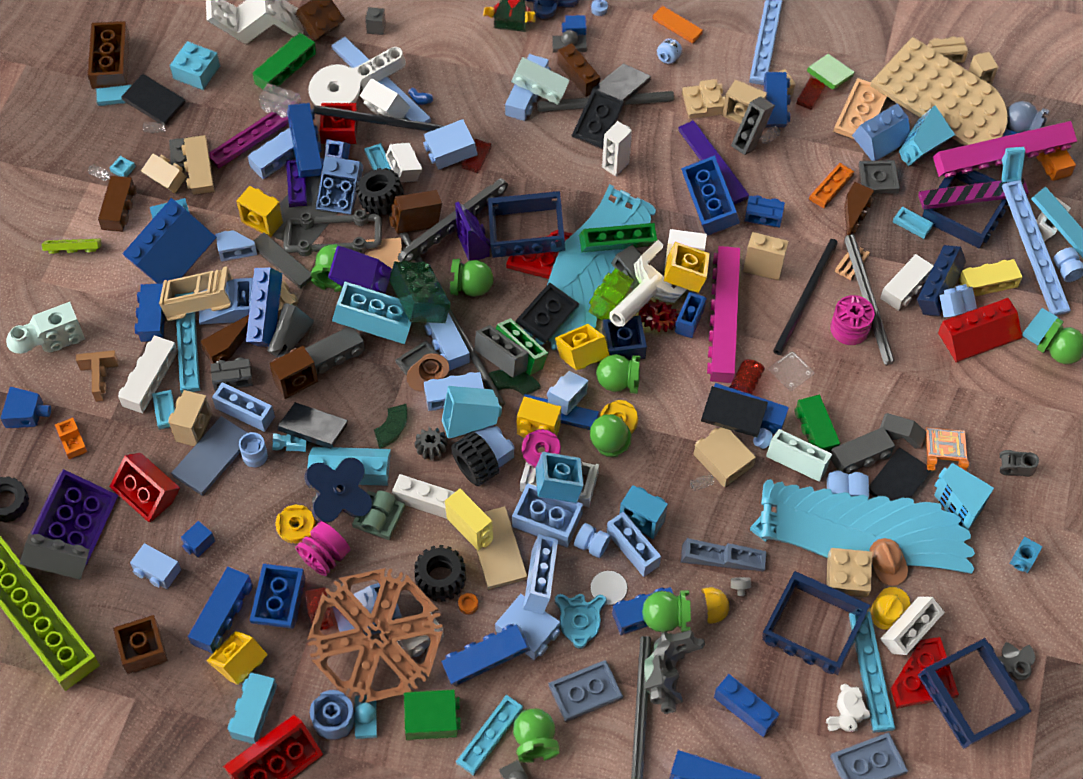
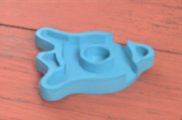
M558 594L555 597V604L561 612V631L565 637L572 641L576 648H584L587 642L593 639L599 632L601 622L600 611L606 604V597L597 595L590 602H586L583 594H578L573 598Z

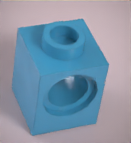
M1024 537L1009 564L1019 571L1028 573L1043 546ZM1021 554L1026 555L1029 559L1024 558Z

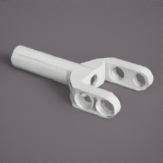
M659 240L643 253L634 264L635 275L640 284L610 312V320L616 326H624L652 297L664 302L674 303L687 290L679 286L673 289L670 283L664 281L662 274L653 266L648 265L663 248V244Z

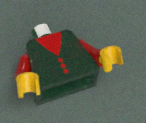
M501 0L494 7H484L483 16L494 17V29L526 32V22H535V12H532L526 6L525 0Z

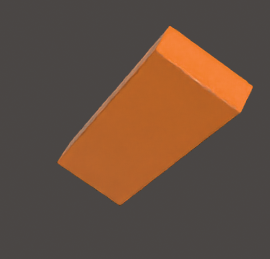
M664 6L653 14L652 19L692 44L703 34V29Z
M839 163L810 195L809 200L824 209L851 179L854 171Z

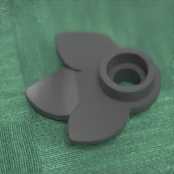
M1006 642L1002 648L1003 657H998V659L1005 665L1007 673H1011L1014 678L1018 680L1028 679L1032 672L1031 666L1035 662L1033 648L1027 645L1019 651L1016 647ZM1017 668H1021L1023 673H1020Z

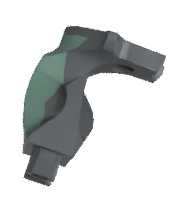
M691 630L677 634L661 633V637L654 642L653 653L645 660L644 674L646 683L644 689L650 694V701L653 704H661V711L664 714L675 712L676 704L683 703L681 693L676 691L680 674L676 669V663L684 659L685 654L703 649L705 645V640L694 637V633Z

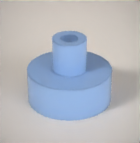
M594 0L591 4L592 13L596 16L605 15L608 11V3L605 0Z
M761 428L758 437L753 439L754 445L761 449L767 448L772 439V432Z

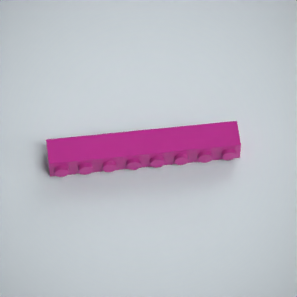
M1068 121L940 151L933 156L938 176L949 178L955 176L958 172L966 174L972 172L975 168L983 170L989 168V165L995 164V166L1003 165L1002 158L1006 148L1024 147L1026 150L1025 156L1034 158L1042 152L1046 155L1055 152V149L1060 148L1061 151L1072 148L1071 145L1077 142L1072 122Z
M718 246L717 253L713 255V264H716V268H713L712 279H715V284L712 283L711 294L714 295V299H711L710 310H714V314H710L709 326H713V331H709V342H712V347H708V358H711V363L708 362L707 374H710L711 382L733 383L735 374L740 248Z

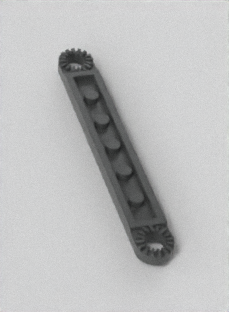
M499 178L496 180V183L494 182L493 185H489L463 204V206L473 215L479 214L488 205V198L501 196L506 191L508 183L504 179ZM456 210L411 242L410 246L403 248V251L401 250V253L398 255V261L403 265H407L419 255L425 254L430 247L438 244L446 235L452 234L457 228Z

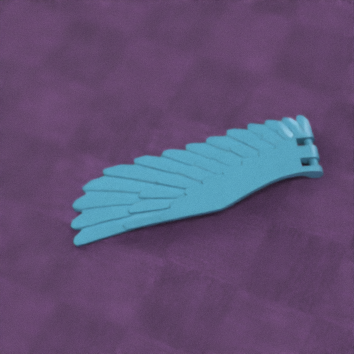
M609 184L595 212L565 241L566 251H559L548 284L550 282L579 303V307L549 340L552 350H558L555 337L586 324L591 325L593 328L596 327L597 317L601 318L606 310L605 300L611 298L613 285H616L619 280V273L611 263L616 254L625 249L581 253L579 234L583 229L650 223L651 215H655L656 212L650 203L638 197L634 198L630 196V193L623 190L619 191ZM610 195L617 197L614 203L609 200ZM626 203L632 204V209L625 207ZM524 329V331H525L527 334H529L531 337H534L532 334H530L529 332H527V331ZM537 338L535 339V341H536L540 346H542V345L544 344L543 342H541V341L538 340Z
M771 479L767 480L763 485L761 505H764V511L761 512V524L763 525L761 538L789 543L828 558L831 548L870 551V547L875 541L887 538L896 542L901 548L907 566L941 568L969 574L974 570L972 563L967 559V557L971 558L975 554L974 549L964 543L965 540L971 538L969 530L958 525L961 518L955 513L941 510L942 506L940 503H914L912 498H900L890 501L885 496H878L868 500V496L865 495L851 497L846 492L832 494L831 489L814 491L811 486L799 489L798 485L785 486L783 482L774 484ZM772 507H776V513L772 512ZM771 526L776 527L775 533L771 531Z

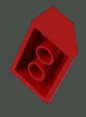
M141 452L124 456L109 486L147 522H152L173 503L180 490V487Z

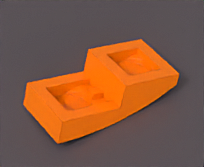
M74 418L55 424L68 459L87 452Z

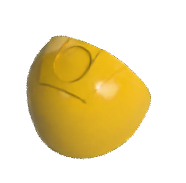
M703 588L701 591L705 593L707 603V623L722 621L729 613V600L727 596L717 588Z

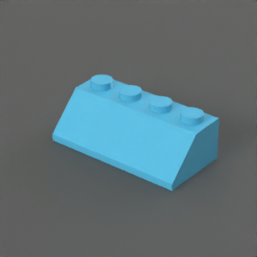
M312 447L309 453L307 469L314 463H324L335 470L342 460L353 457L358 459L365 469L364 477L359 485L388 486L391 449L339 447L329 449L327 447Z

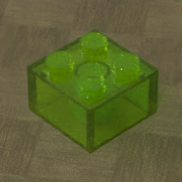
M617 268L612 273L608 272L602 281L603 283L596 288L589 302L591 307L588 312L602 321L610 319V312L626 297L634 282V279Z

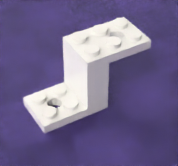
M206 0L207 21L244 44L250 42L273 24L294 37L299 32L303 34V25L295 15L298 8L287 2V0H246L238 7L225 0Z

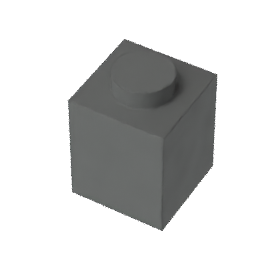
M367 8L365 18L367 34L384 35L386 24L384 8Z

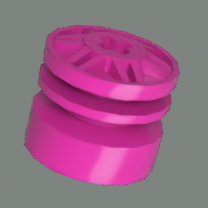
M849 295L839 300L830 324L833 337L846 345H857L866 340L875 316L872 304L867 299L858 295Z
M319 522L310 532L312 538L304 537L303 543L299 542L295 548L299 556L311 569L322 576H327L330 569L336 566L333 559L341 561L350 552V547L334 528L324 522Z

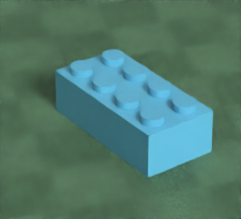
M344 282L332 321L405 344L417 304Z

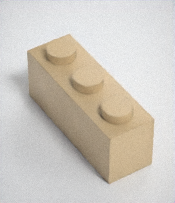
M206 136L184 138L185 145H182V153L187 158V161L184 162L185 172H189V178H186L188 189L192 190L193 195L215 192Z

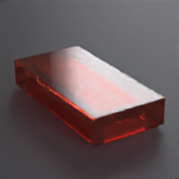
M810 77L797 98L796 104L812 110L826 85L818 79Z
M475 139L474 142L478 155L465 159L462 163V169L479 173L492 148V144Z

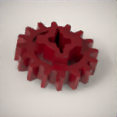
M650 299L638 311V316H641L642 323H645L644 327L649 326L651 331L657 329L658 332L661 330L667 332L668 329L673 330L676 327L679 314L676 313L677 309H671V304L666 305V302H659L658 299L655 302Z

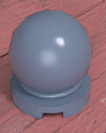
M1015 102L1007 109L1006 128L1007 130L1019 133L1043 128L1047 120L1044 116L1045 114L1048 115L1050 110L1043 108L1038 112L1036 107L1030 102Z

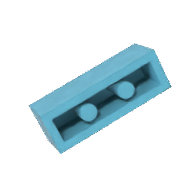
M250 672L249 678L244 680L242 697L238 698L235 705V717L231 718L228 724V730L232 739L252 744L258 741L277 688L275 678Z

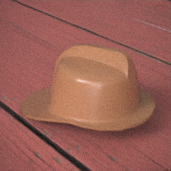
M430 353L424 355L408 370L407 383L416 391H424V382L431 379H443L448 374L449 363L447 359L439 354Z
M883 538L875 541L870 547V551L872 552V565L876 575L886 585H899L905 580L908 573L907 563L901 548L891 539Z

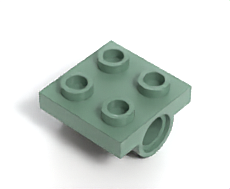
M368 490L367 493L372 500L371 509L363 517L355 518L352 526L353 528L390 540L404 511L405 503L397 501L392 494L386 491L379 490L377 493Z

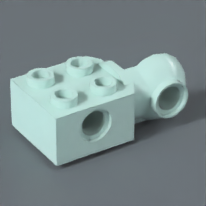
M68 302L33 315L29 324L13 327L8 333L6 343L9 350L14 353H26L38 345H41L45 352L50 353L71 344H77L85 340L72 305Z

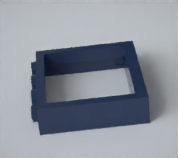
M973 169L972 172L966 174L958 172L953 177H945L938 189L951 187L955 179L969 185L995 182L997 180ZM1001 199L1002 201L981 234L935 212L937 208L924 209L922 217L934 223V227L980 249L983 243L987 244L991 237L990 231H995L999 223L997 219L1003 218L1007 210L1005 206H1009L1007 199Z
M560 191L488 198L492 258L566 251ZM546 210L557 211L559 236L497 242V215Z
M794 571L763 631L762 640L771 647L783 649L790 656L796 655L802 658L809 665L815 664L821 667L828 674L834 673L839 675L869 614L870 605ZM795 588L859 617L837 662L773 633Z
M986 638L926 667L918 674L963 750L1032 712L1028 701L1023 698L1016 682L1010 678L1005 665L998 659L993 646L988 643ZM978 651L1016 713L974 734L936 671Z

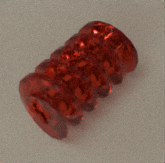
M751 359L742 361L729 387L752 395L762 376L761 373L765 371L764 366Z

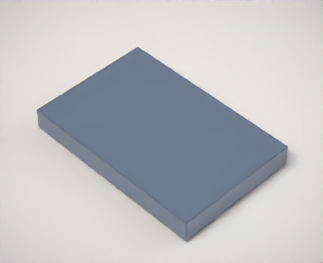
M606 660L548 684L565 722L623 699L621 690Z
M889 732L832 753L830 756L841 779H893L908 772Z

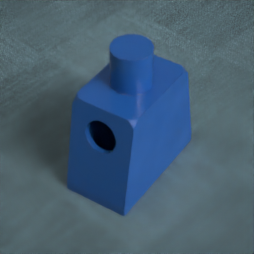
M10 387L0 419L5 428L35 427L38 425L40 416L50 417L51 406L43 405V401L38 393Z

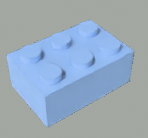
M527 483L512 515V527L537 537L540 534L557 539V544L568 548L582 516L583 504L580 502L573 503L538 497L537 487Z

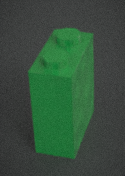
M455 690L404 692L406 740L457 737V730H461V719L456 717V710H460V697H455Z

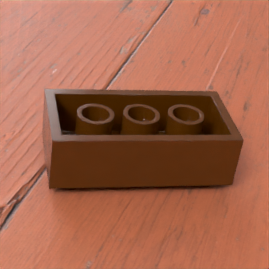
M126 21L91 23L88 78L92 89L127 85L130 34Z

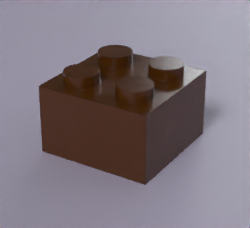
M310 0L295 12L296 17L314 42L345 21L344 16L333 0Z
M304 346L294 348L286 355L277 357L269 363L274 384L284 399L318 382L315 363Z
M154 615L113 627L122 666L127 674L168 661L160 628Z

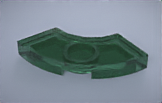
M502 369L489 373L498 391L513 389L524 396V394L529 395L541 389L538 381L525 372L515 377H511Z
M406 404L387 408L388 416L386 421L380 427L374 429L379 449L396 441L406 427L408 420Z

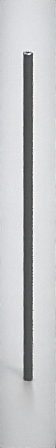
M407 232L400 233L407 247L410 246L412 240ZM419 255L414 259L442 309H447L470 353L471 360L478 372L481 373L487 388L494 391L496 397H498L499 405L503 407L505 405L503 398Z

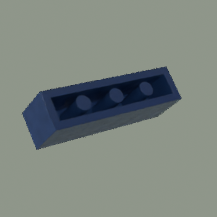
M943 246L917 299L924 315H941L942 306L939 295L944 294L946 289L954 288L966 263L961 246Z

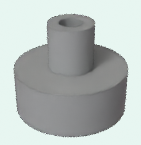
M731 578V588L737 589V596H745V589L751 588V578Z

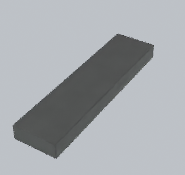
M262 233L253 240L256 251L299 289L312 280L311 272L266 233Z

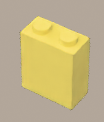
M461 489L445 500L446 517L477 550L487 547L493 540L492 520Z

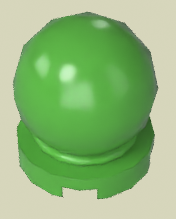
M338 244L326 245L316 255L315 267L312 268L310 276H312V283L323 290L327 287L333 288L334 292L342 291L343 288L328 278L336 247L340 246Z
M459 258L452 260L451 272H455L454 281H450V294L458 296L462 290L466 295L476 297L490 290L494 278L492 270L487 264L478 260H471L465 264L461 263Z
M1057 317L1036 350L1041 353L1049 350L1051 357L1062 364L1076 363L1083 358V334L1078 329L1072 327L1063 328L1062 324L1064 321Z
M617 354L605 357L598 364L596 370L599 384L612 392L623 391L628 387L630 393L638 394L641 356H633L630 361L624 356Z
M602 415L593 422L590 428L592 444L600 454L606 457H618V455L627 451L631 445L632 435L629 427L622 418L616 415Z
M680 590L678 596L668 591H658L648 596L642 609L643 619L648 627L662 633L672 631L677 626L681 632L690 631V627H686V622H691L690 600H686L689 590Z
M538 708L524 710L515 720L513 730L514 737L520 745L516 750L519 761L534 763V758L543 757L544 761L557 756L559 754V743L553 739L555 736V724L551 715Z

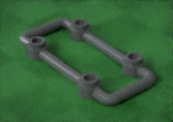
M362 209L356 210L354 215L313 217L309 212H303L299 218H290L286 221L283 247L289 253H299V255L305 257L311 255L312 252H319L326 245H331L311 244L308 240H301L298 245L291 246L292 225H300L302 228L308 229L314 224L354 222L358 226H364L368 221H375L374 242H366L362 237H357L352 243H333L359 253H364L367 249H376L381 245L382 218L378 214H367Z

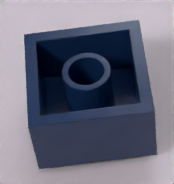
M640 315L633 316L624 326H616L610 319L603 320L602 334L606 339L609 356L617 354L624 356L629 361L632 360L633 356H641V360L646 359L647 344Z

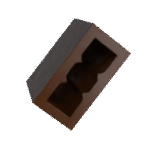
M437 190L395 197L390 224L391 227L395 228L397 234L432 228L439 223L442 201Z

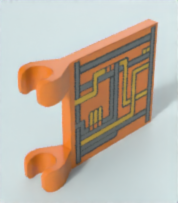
M926 427L927 470L935 471L937 459L959 461L958 466L967 471L969 461L967 460L965 431Z

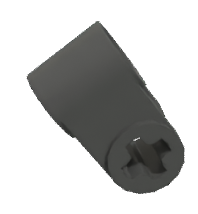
M1004 450L999 453L1002 463L1000 473L1003 475L1030 477L1035 473L1039 464V457L1032 452Z

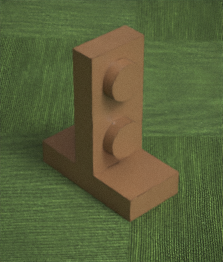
M115 350L76 354V362L80 371L92 369V394L95 401H103V393H106V383L103 382V377H106V368L118 367V358Z

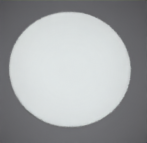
M604 571L593 578L591 592L594 598L597 595L605 596L606 604L612 605L625 597L627 583L620 574L614 571Z

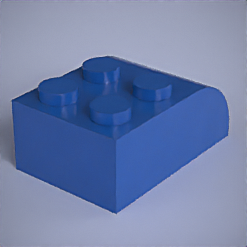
M271 564L262 565L250 617L251 624L290 629L295 627L306 581L302 568Z

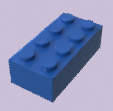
M715 156L681 168L707 236L740 224L735 206Z

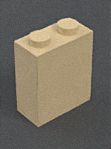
M752 232L743 272L779 281L788 241Z
M717 427L712 430L708 437L705 439L701 438L695 444L694 456L724 488L754 466L756 457L729 429Z

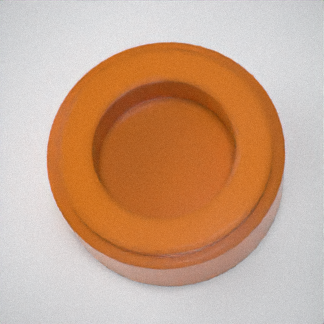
M465 593L460 596L458 608L463 614L470 615L477 611L479 603L478 598L474 594Z

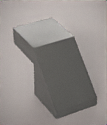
M886 413L884 415L880 428L884 427L891 440L904 438L915 449L922 447L926 431L913 420Z

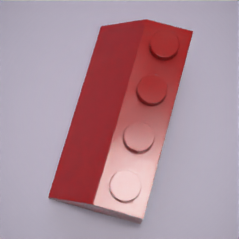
M1009 298L944 320L938 331L939 336L955 362L998 348L1023 337L1018 312Z
M294 714L223 767L231 779H291L321 757L323 753L303 721Z

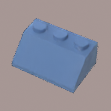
M897 103L861 124L852 136L872 161H877L903 145L910 133L909 119Z

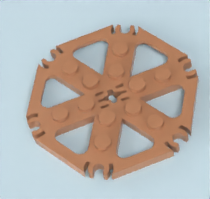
M386 568L338 578L344 586L341 587L338 581H334L337 591L331 592L326 588L325 591L331 596L330 598L322 593L307 639H317L308 643V646L315 645L317 647V652L310 654V657L320 656L319 659L312 660L313 663L344 695L349 688V699H351L354 692L360 694L359 702H362L364 694H367L365 703L402 695L404 692H413L408 684H411V687L415 690L418 688L414 683L416 678H420L423 682L426 681L425 676L421 672H424L429 678L443 630L440 632L434 631V629L442 628L443 624L436 625L433 620L441 615L440 613L431 615V612L438 611L439 609L407 574L403 582L400 581L403 577V572H400L399 577L396 579L391 577L392 569H389L387 577H384ZM371 580L379 582L380 589L372 613L351 592V587L354 584ZM401 591H410L422 604L423 612L392 620ZM331 606L336 607L355 628L329 635H324L320 631L325 612ZM368 626L374 631L379 630L381 632L379 636L383 644L377 639L372 640L370 638L372 634ZM426 635L430 638V645L425 661L422 664H416L396 642ZM360 650L351 678L348 681H342L328 666V658ZM380 657L399 676V686L381 691H374L372 689L371 683Z

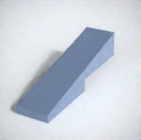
M689 538L682 544L681 563L754 571L765 570L766 551L729 543L726 546Z

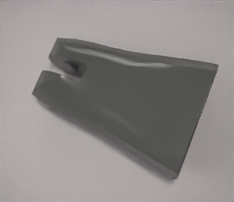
M285 303L281 310L277 328L269 344L268 352L274 356L276 355V358L289 353L314 324V320L297 306Z

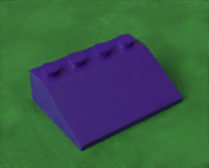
M63 469L58 475L30 534H39L44 538L58 539L67 544L81 545L86 549H90L86 566L118 495Z

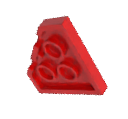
M558 230L551 232L546 237L559 236ZM564 231L565 241H566L571 235H573V233H569V232H565V231ZM559 251L509 256L506 268L549 279Z
M941 637L919 641L891 687L896 709L934 702L918 674L926 667L947 657ZM947 665L936 671L953 699L957 698L959 693L950 665Z

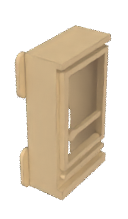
M226 266L223 267V270H216L215 272H204L168 280V282L164 280L159 305L167 321L186 317V313L209 308L212 311L229 308L231 301L225 289L227 281L233 279ZM194 292L193 294H188L174 298L175 294Z

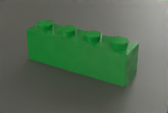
M300 32L295 37H292L287 44L279 48L273 56L269 57L266 62L254 70L252 74L255 85L271 94L317 54L315 42Z
M655 223L583 229L579 234L581 253L626 249L631 245L635 248L650 247L657 241Z

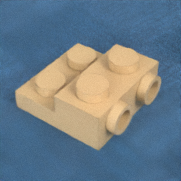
M717 79L700 81L699 86L682 88V95L689 119L723 115L725 97L721 96L723 88L721 83L718 84Z

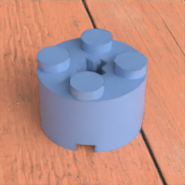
M337 690L324 691L311 704L310 717L314 729L320 737L334 740L349 735L354 726L355 714L352 702L344 693Z

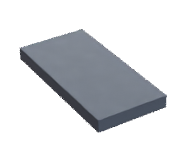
M221 416L171 472L172 476L203 496L239 455V440L247 432Z

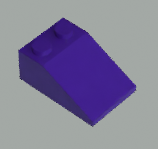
M456 202L457 236L468 261L490 257L491 243L490 239L485 237L486 233L483 224H479L478 219L460 202Z
M337 246L328 278L342 287L344 282H348L386 294L392 268L379 259Z

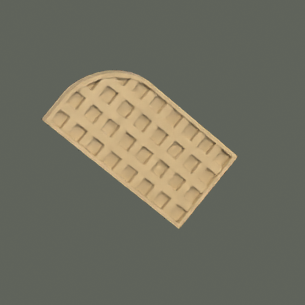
M914 37L905 44L870 82L871 87L920 118L936 105L955 134L952 138L964 146L1000 138L1004 135L1007 125V109L999 92L989 83Z

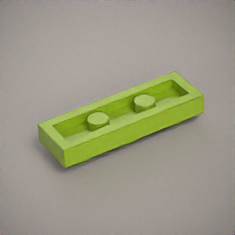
M101 238L46 240L42 243V251H48L50 254L59 253L60 250H67V253H75L85 249V252L97 251L96 249L102 246Z

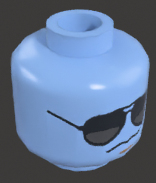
M671 38L666 39L657 49L658 58L666 64L675 62L682 53L680 43Z

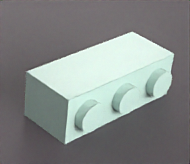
M522 57L511 82L550 102L558 104L566 90L569 79Z
M779 429L771 439L766 457L814 480L820 481L827 471L832 453Z

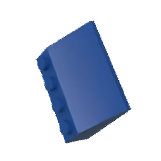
M171 198L122 254L155 283L161 284L164 280L168 282V280L182 278L217 237Z

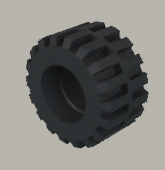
M388 168L370 170L369 173H365L363 177H360L359 182L356 184V193L361 206L369 214L386 215L389 212L392 213L395 197L405 195L398 174L393 170H388Z
M471 432L452 444V454L455 462L472 484L480 486L499 474L498 461L492 449L477 433Z
M439 545V548L431 546V550L425 549L423 555L419 554L417 557L418 561H415L414 565L415 582L419 589L428 598L432 597V601L441 599V602L446 601L445 598L449 597L451 600L454 598V594L458 595L460 588H464V581H466L465 563L463 557L459 556V552L457 550L452 551V547L448 546L446 549L444 545ZM437 567H445L452 572L447 578L441 580L429 576V573Z

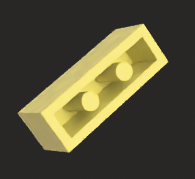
M1012 259L1008 261L1002 260L994 264H984L975 268H966L962 270L958 281L960 285L967 284V287L973 286L974 296H980L1016 288L1021 282L1022 275L1015 260Z

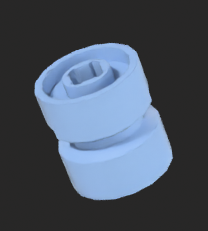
M1073 247L1059 251L1053 258L1065 282H1072L1083 276V262L1079 260L1080 257Z
M255 432L246 433L241 437L239 449L243 462L247 466L254 468L263 465L268 457L263 437Z
M584 523L576 536L574 546L583 551L589 549V554L600 559L610 542L611 535L601 530L596 532L595 527Z

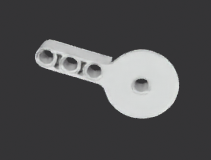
M392 47L355 68L344 65H330L322 68L313 76L309 84V95L312 102L318 106H321V103H356L359 97L360 86L364 90L371 78L378 82L405 66L406 61L402 50L398 47Z

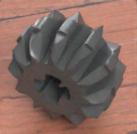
M429 426L428 431L422 429L421 434L416 435L414 445L418 455H423L424 460L429 456L433 461L434 456L441 458V453H446L448 440L445 438L444 432H439L438 427L433 431Z

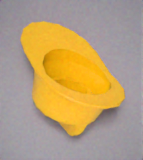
M897 587L883 589L870 609L873 624L880 629L889 630L910 606V598L907 593Z

